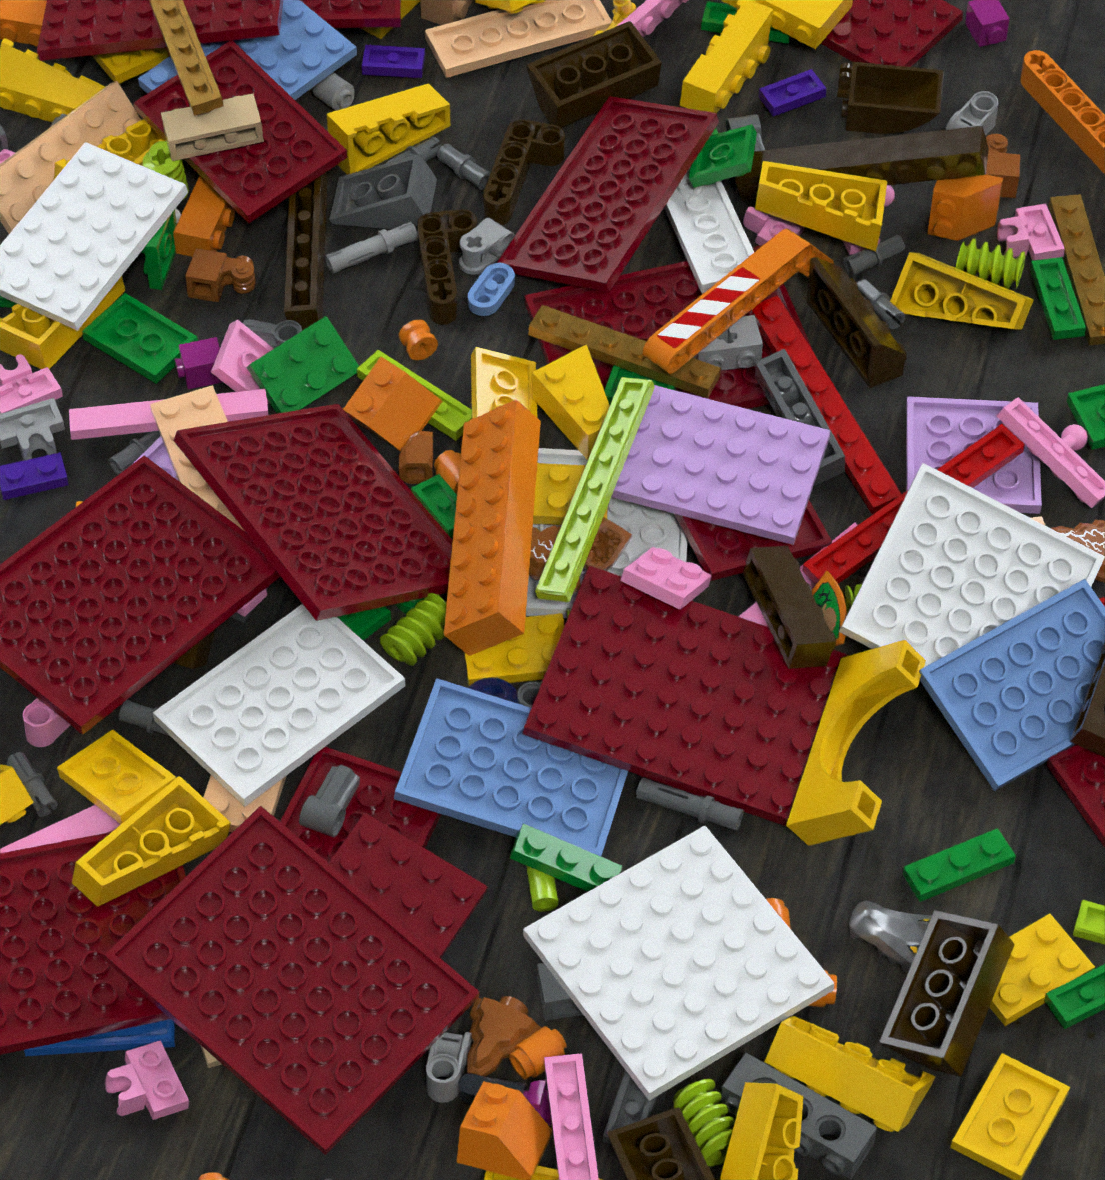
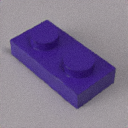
M365 45L362 75L422 78L425 48Z
M810 69L759 88L758 97L772 116H776L826 97L827 88L813 70Z
M61 453L0 466V489L3 500L69 485Z

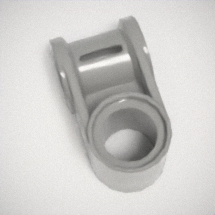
M988 91L977 92L959 111L954 113L947 124L946 130L983 126L986 136L996 125L997 96Z
M490 218L484 219L477 227L463 235L460 240V247L463 251V255L459 259L460 269L472 275L482 273L487 266L493 264L502 256L515 234Z
M445 1032L429 1048V1057L426 1065V1090L429 1097L434 1101L449 1102L457 1097L460 1091L458 1082L463 1076L468 1062L472 1033L465 1032L464 1035ZM441 1076H445V1077H448L449 1079L439 1080V1079H437V1078H438V1077H441Z

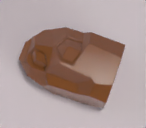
M415 432L401 449L399 454V477L404 482L420 484L433 477V432Z
M603 517L583 568L587 570L589 565L604 571L612 568L630 542L632 534Z

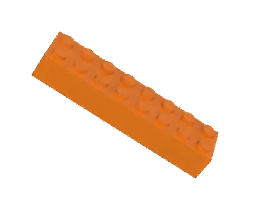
M517 399L465 422L463 428L444 636L469 656L522 635L525 631L541 421Z

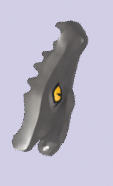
M863 901L858 903L852 912L849 921L850 936L853 939L862 938L869 944L875 945L880 955L886 956L891 964H900L903 972L908 974L932 916L898 912L870 901Z

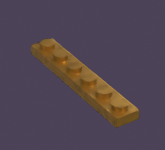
M149 0L193 115L223 107L221 94L183 0Z
M1081 194L1050 197L1049 209L1065 248L1063 258L1086 326L1085 334L1088 345L1105 344V276Z
M544 305L540 307L529 325L528 335L572 351L587 344L592 358L705 398L709 397L720 378V367L695 358L690 359L676 372L669 374L643 356V348L646 341Z

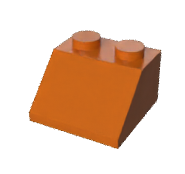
M986 174L937 180L933 190L927 234L959 241L995 226L1003 178Z
M380 357L343 410L357 424L401 452L409 438L415 432L423 430L443 401L405 371Z
M483 1081L460 1126L457 1163L521 1180H531L552 1137V1129L519 1090Z

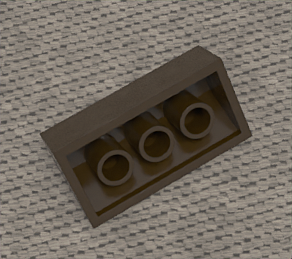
M628 21L527 64V71L541 111L551 125L561 128L600 111L609 96L628 99L658 86L662 62L633 23Z
M818 257L810 259L806 302L867 386L872 388L902 376L905 361L907 360L906 350L891 335L887 323L881 321L876 315L872 303L868 299L865 300L859 292L855 280L849 278L844 270L837 265Z
M934 910L880 1039V1043L883 1046L928 1069L959 1077L962 1076L1015 945L999 924Z
M679 1107L607 1132L627 1180H715Z

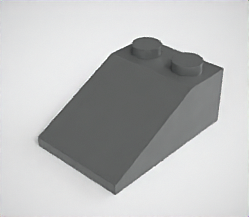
M420 154L339 177L330 221L336 225L394 229L409 221L414 226H418L420 216L431 212L437 178Z

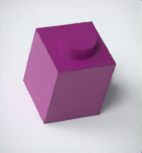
M999 0L969 1L965 24L977 45L982 47L1006 41L1010 18Z
M217 337L179 344L180 358L175 359L178 377H185L188 389L223 382L211 373L220 350Z

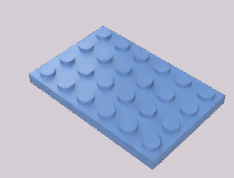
M300 0L283 1L280 35L233 40L294 100L357 55V48L354 44ZM229 41L201 43L200 45L205 56ZM171 56L138 78L139 86L145 92H151L177 75Z
M1083 579L919 670L921 683L994 791L1043 764L1055 754L1076 745L1070 742L1105 642V607L1086 579Z
M436 678L395 790L394 799L516 838L524 823L598 856H602L628 771L523 735L524 726L532 709L530 707Z

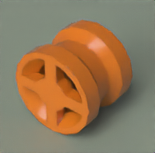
M413 320L404 325L399 332V340L406 346L407 353L413 360L428 358L438 347L437 339L430 333V328L424 320Z

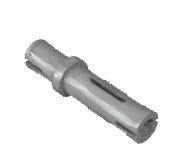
M411 221L389 231L385 229L380 230L378 235L325 255L327 267L334 274L379 254L393 253L395 248L418 240V233Z

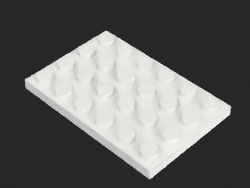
M85 142L0 245V296L78 331L187 195L186 185Z
M302 604L154 711L153 717L154 721L245 807L404 688L405 678L340 619L333 617L316 621Z

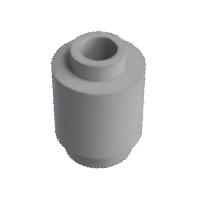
M334 72L311 88L316 98L336 111L349 107L354 100L353 85Z

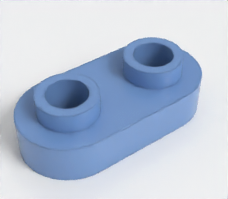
M494 263L485 268L468 292V307L471 312L479 316H488L499 309L515 285V273L512 267L504 263Z

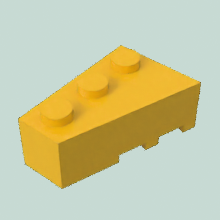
M586 344L532 372V398L588 460L610 405Z

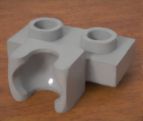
M54 398L0 414V445L2 449L18 444L23 460L32 459L31 454L36 449H43L48 455L56 453L52 433L65 430V426Z

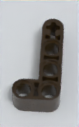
M524 119L515 120L509 124L484 190V219L490 218L501 226L511 220L531 163L556 166L563 162L565 157V133L563 129L556 125Z
M469 210L430 212L420 216L418 219V246L430 319L439 325L450 324L457 318V290L451 253L463 252L460 247L462 236L477 227L476 215Z

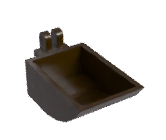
M853 62V66L849 63L841 64L837 97L849 98V100L843 99L841 118H847L846 131L875 134L900 133L918 128L930 122L940 114L944 70Z

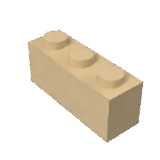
M254 94L224 99L223 107L195 116L191 107L161 113L171 160L176 161L264 142L262 123Z

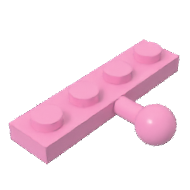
M1019 397L1006 405L998 413L997 417L1003 422L1004 426L1025 443L1028 450L1033 455L1039 457L1051 469L1054 476L1063 480L1075 492L1080 501L1093 508L1105 498V481L1074 452L1082 449L1087 443V432L1082 426L1075 424L1067 426L1060 438Z

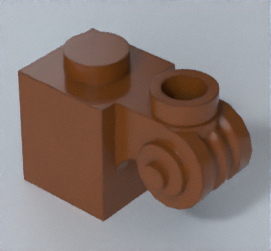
M1001 134L988 135L986 140L989 153L986 174L1003 178L1000 197L1016 198L1020 172V154L1006 153L1008 139Z
M196 248L185 276L188 297L219 302L223 289L227 284H233L234 290L241 294L252 291L256 285L252 259L247 256H238L236 259L229 258L227 253Z

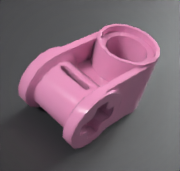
M38 698L26 706L23 711L26 739L35 747L49 746L70 726L69 723Z

